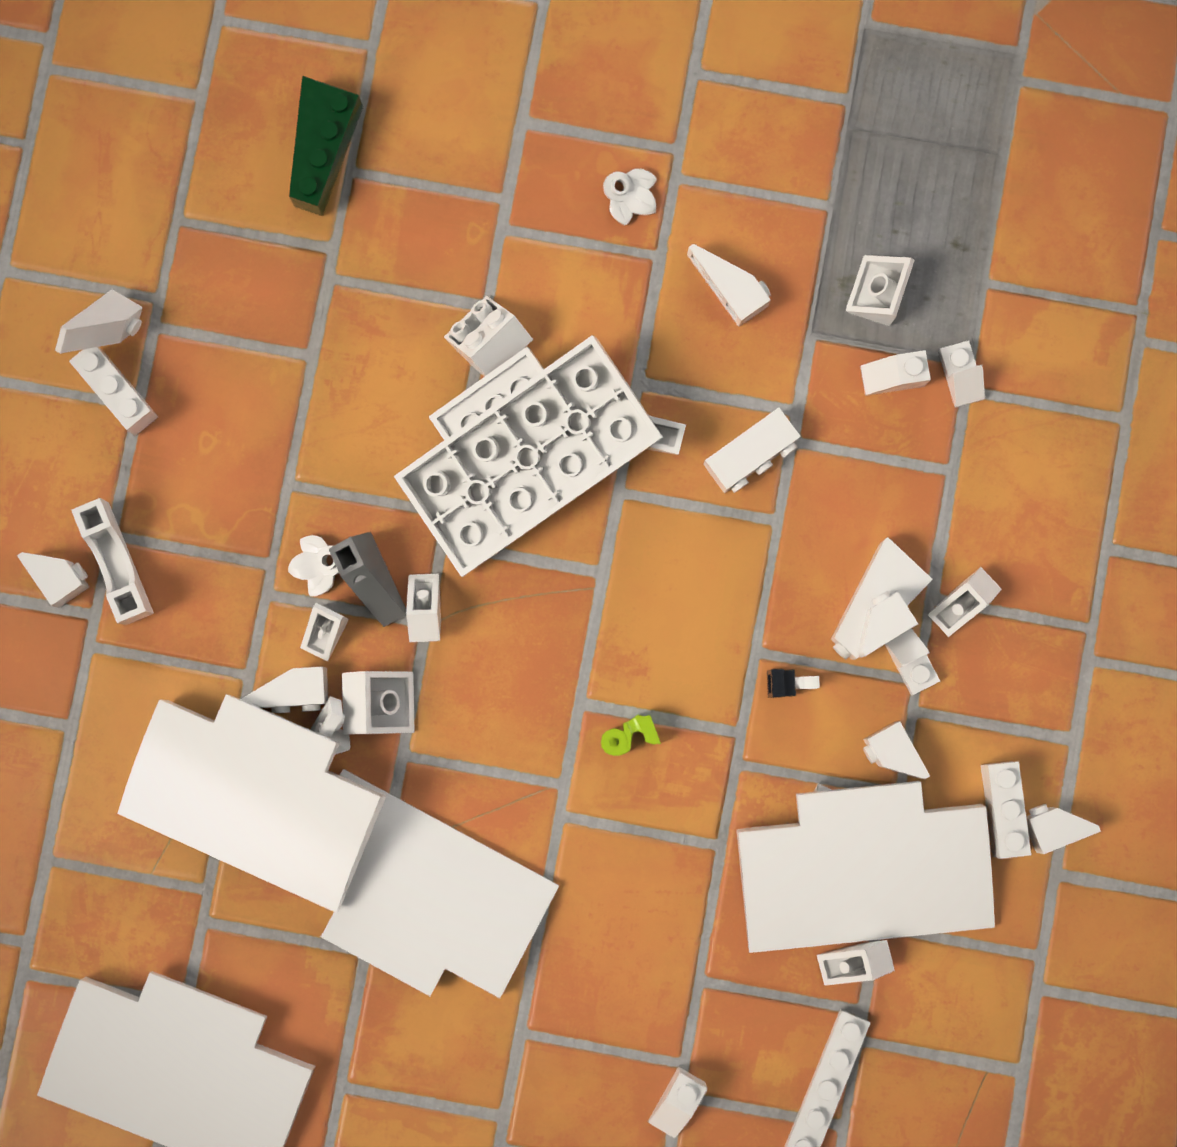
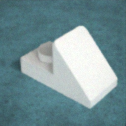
M965 341L940 348L938 353L954 407L984 400L982 365L976 366L970 342Z
M912 628L885 644L911 695H915L940 682L927 657V654L930 653Z
M330 696L310 730L339 742L340 744L335 753L339 754L351 748L349 735H343V730L341 729L345 719V715L342 713L341 700Z

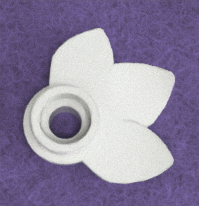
M636 168L627 174L613 172L604 180L603 190L607 198L610 199L611 215L619 223L627 225L633 213L650 215L656 212V201L653 194L649 191L657 181V178L652 173ZM616 181L622 183L623 191L620 192L615 189Z
M306 536L300 539L303 553L298 554L291 560L288 572L295 578L308 580L309 595L319 596L332 588L335 575L339 574L334 560L331 566L326 563L327 556L331 555L329 548L334 545H327L319 536Z

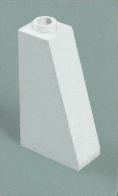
M889 537L885 538L878 545L831 637V640L835 643L833 649L845 660L848 657L852 660L859 657L858 648L868 609L874 606L871 600L888 591L890 596L899 592L908 606L932 581V578Z

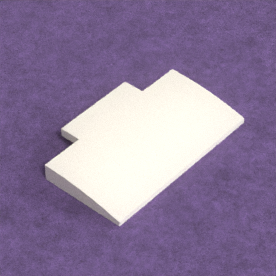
M592 335L545 369L531 349L525 347L434 412L429 418L444 441L400 471L394 478L460 576L464 577L663 437L601 343Z
M225 695L215 720L169 700L159 699L138 751L117 814L337 913L386 796L328 771L340 744L339 742L236 697Z
M343 769L340 776L386 796V799L340 909L337 913H333L321 937L428 996H431L444 970L447 969L500 998L559 885Z
M920 781L797 793L796 801L799 823L736 829L749 953L995 928L986 806L982 804L924 810Z
M149 972L140 997L89 977H84L79 980L37 1096L167 1147H285L316 1066L257 1043L267 1019L266 1015L159 973Z

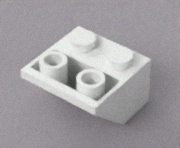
M487 295L478 301L472 310L461 321L456 322L444 336L484 377L523 350L533 340L512 313Z

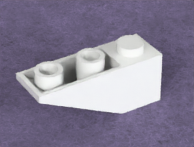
M292 668L240 700L259 708H271L272 713L290 712V706H302V712L321 711V705L326 704L328 700L327 668Z

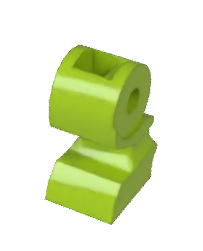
M637 714L634 718L623 724V731L609 729L601 738V747L607 754L613 756H620L630 751L632 735L635 732L643 733L645 742L650 744L661 743L651 715L641 716Z

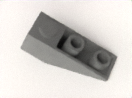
M371 532L351 536L329 548V552L342 579L383 627L406 616V607Z

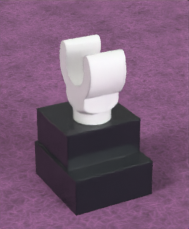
M771 669L767 671L768 698L796 696V689L820 688L819 676L795 677V670Z

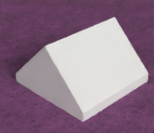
M864 255L846 311L850 314L890 326L896 318L915 260L907 257Z

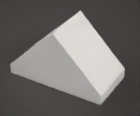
M315 603L300 648L328 661L349 619Z

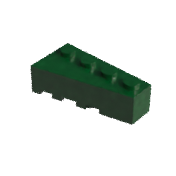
M302 76L289 197L294 207L323 216L363 105L359 95Z

